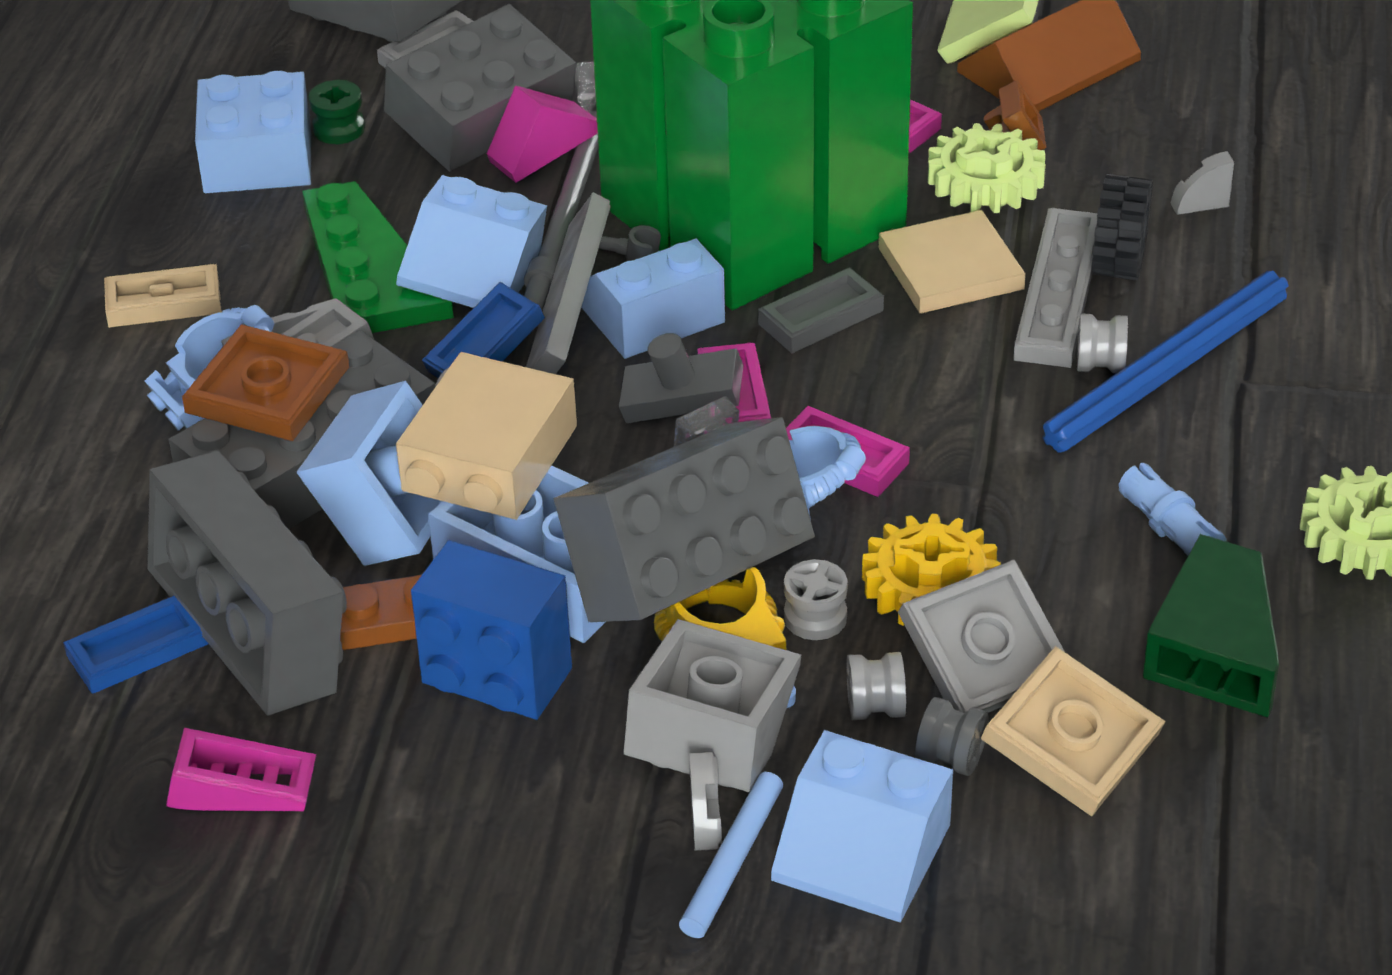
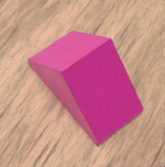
M515 85L488 149L487 156L495 167L517 183L598 134L597 118L574 101Z

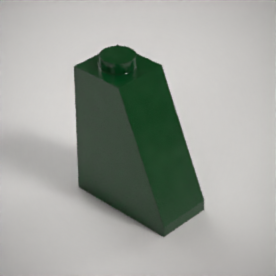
M1200 534L1148 631L1143 678L1268 718L1273 707L1279 658L1262 553Z

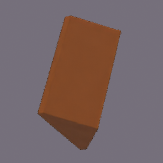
M1080 0L988 45L962 60L957 65V72L998 99H1000V88L1018 80L1039 112L1140 61L1141 50L1116 0Z

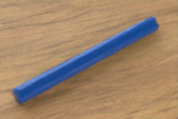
M1266 271L1056 414L1043 425L1045 434L1042 438L1047 446L1052 445L1057 452H1065L1285 300L1287 297L1285 289L1289 285L1286 278H1279L1274 271Z

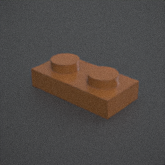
M422 575L343 587L347 608L345 613L342 614L340 642L342 649L348 650L417 639L411 589Z

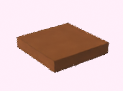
M241 324L182 396L184 411L187 414L293 441L349 369L348 353L345 350Z

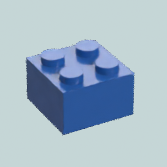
M448 540L411 589L422 683L434 686L443 692L455 693L492 705L502 711H511L538 720L572 669L566 576Z

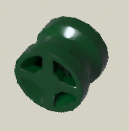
M331 80L316 85L310 91V108L316 114L312 121L313 132L319 141L327 144H344L358 139L364 133V117L358 110L362 104L360 88L356 84L346 80Z

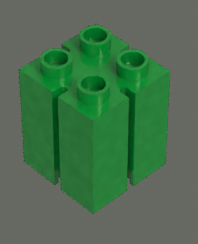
M590 0L601 196L610 200L609 205L611 207L609 211L631 229L641 225L657 229L661 234L659 251L669 248V236L670 247L678 243L697 239L724 268L725 305L733 311L813 272V242L821 247V259L829 264L878 240L879 233L906 226L913 22L912 1Z

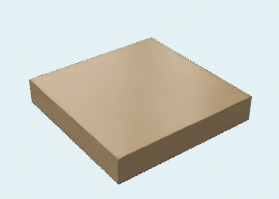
M982 210L879 233V250L919 313L1025 289V272Z
M1055 646L987 724L981 739L1087 814L1093 816L1159 735L1166 721Z

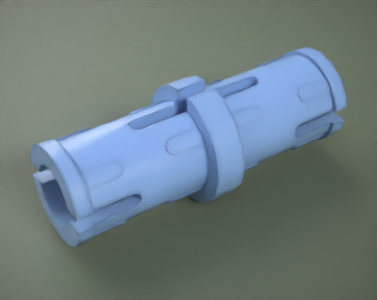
M1140 463L1139 470L1134 465L1122 476L1119 483L1120 493L1149 519V526L1158 536H1167L1187 556H1189L1200 534L1227 542L1225 535L1199 514L1191 497L1183 491H1175L1172 487L1168 486L1148 464Z

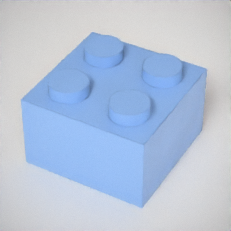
M271 71L264 75L239 77L218 75L211 79L198 80L195 143L204 193L311 185V122L304 72L287 73L284 71Z
M406 381L351 395L296 472L364 566L419 554L430 538L428 513L442 502L404 492L401 489L396 442L423 406Z

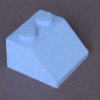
M442 175L422 202L397 275L396 285L472 308L499 282L519 292L524 285V277L530 261L538 257L541 249L547 205L530 201L518 193H503L476 185L467 178H451Z
M697 239L678 243L670 248L636 260L624 262L619 266L591 276L581 308L623 358L626 359L648 351L650 342L662 334L673 333L680 336V338H684L725 323L724 268Z
M824 730L798 776L771 870V881L901 923L950 826L953 769Z

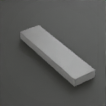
M594 192L568 226L543 309L545 319L538 325L527 361V368L556 374L566 361L611 207L609 205L610 200Z
M1048 208L1015 341L1014 361L1071 368L1078 340L1080 313H1084L1092 277V252L1095 241V227L1097 226L1098 219L1097 213Z

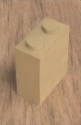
M460 352L396 442L402 491L517 520L577 427L574 379Z

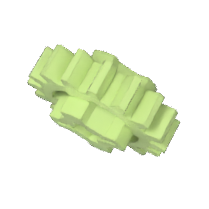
M974 123L973 128L967 131L956 127L953 128V138L940 135L937 138V147L929 148L928 184L935 185V195L937 197L950 195V205L953 207L959 206L962 203H969L971 212L978 211L981 206H989L994 213H1000L1001 207L1006 204L1018 209L1021 208V197L1034 200L1037 196V188L1044 187L1046 153L1044 150H1037L1038 141L1035 138L1022 141V130L1020 129L1004 133L1002 132V124H995L992 130H984L979 123Z
M1367 466L1364 475L1356 476L1352 470L1345 467L1341 468L1340 480L1337 481L1333 477L1324 474L1320 477L1319 488H1308L1305 503L1302 506L1300 530L1306 531L1304 539L1306 548L1320 547L1318 561L1321 563L1330 562L1334 559L1340 561V573L1345 575L1351 572L1353 568L1363 570L1366 579L1373 580L1376 570L1384 569L1392 577V472L1387 476L1377 475L1373 466Z

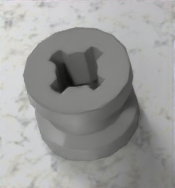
M1080 313L1077 372H1089L1094 367H1107L1111 373L1117 374L1125 368L1128 316L1115 315L1110 321L1097 320L1093 314Z
M807 560L792 566L785 574L784 594L786 602L784 621L786 627L794 635L803 639L822 640L839 634L845 627L847 621L845 599L848 591V580L845 572L838 565L825 560Z
M901 652L886 653L881 660H867L861 654L847 655V692L851 720L866 719L871 712H885L891 718L905 717L906 686Z

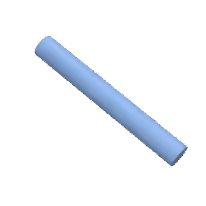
M762 772L755 781L679 922L680 929L686 935L692 938H702L707 932L783 788V782L777 775L770 772Z

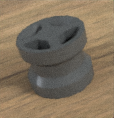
M934 697L930 701L920 724L915 757L930 763H935L939 760L950 763L954 772L970 776L979 762L985 744L981 737L989 723L988 712L975 708L962 712L955 710L950 701Z

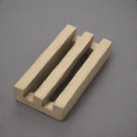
M216 264L104 278L105 312L108 327L207 316L222 312Z

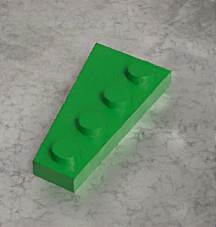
M356 181L343 184L329 183L320 188L302 191L305 212L331 300L337 298L366 320L372 333L454 318L452 301L396 285L397 275L407 249V244Z

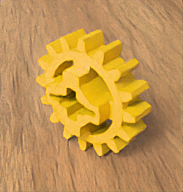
M931 514L928 523L919 524L910 515L906 516L905 528L899 529L888 523L883 526V539L870 537L868 540V553L863 554L862 580L865 581V596L867 599H877V612L881 615L893 610L899 611L905 602L1001 565V562L997 561V546L995 544H984L983 530L979 528L968 533L963 531V519L957 518L948 526L940 523L938 514ZM898 614V624L904 626V623L900 615Z

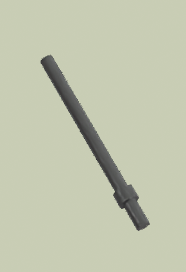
M596 111L590 112L591 115L597 118ZM598 134L576 146L538 257L530 261L524 277V284L527 288L524 297L539 305L542 312L568 226L576 215L598 150Z

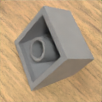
M677 619L629 690L624 755L650 762L661 768H670L690 774L689 753L713 752V757H717L719 785L750 792L772 755L800 667L801 654Z

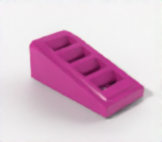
M184 728L171 777L166 807L183 810L304 811L316 754ZM250 774H264L263 781L251 779ZM278 774H292L290 785L276 784Z

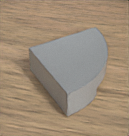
M1228 151L1204 159L1201 162L1203 167L1193 173L1185 183L1183 180L1178 183L1171 198V205L1177 215L1229 207L1234 161Z
M713 752L689 753L690 796L695 851L719 849V844L722 843L718 802L717 757H713Z

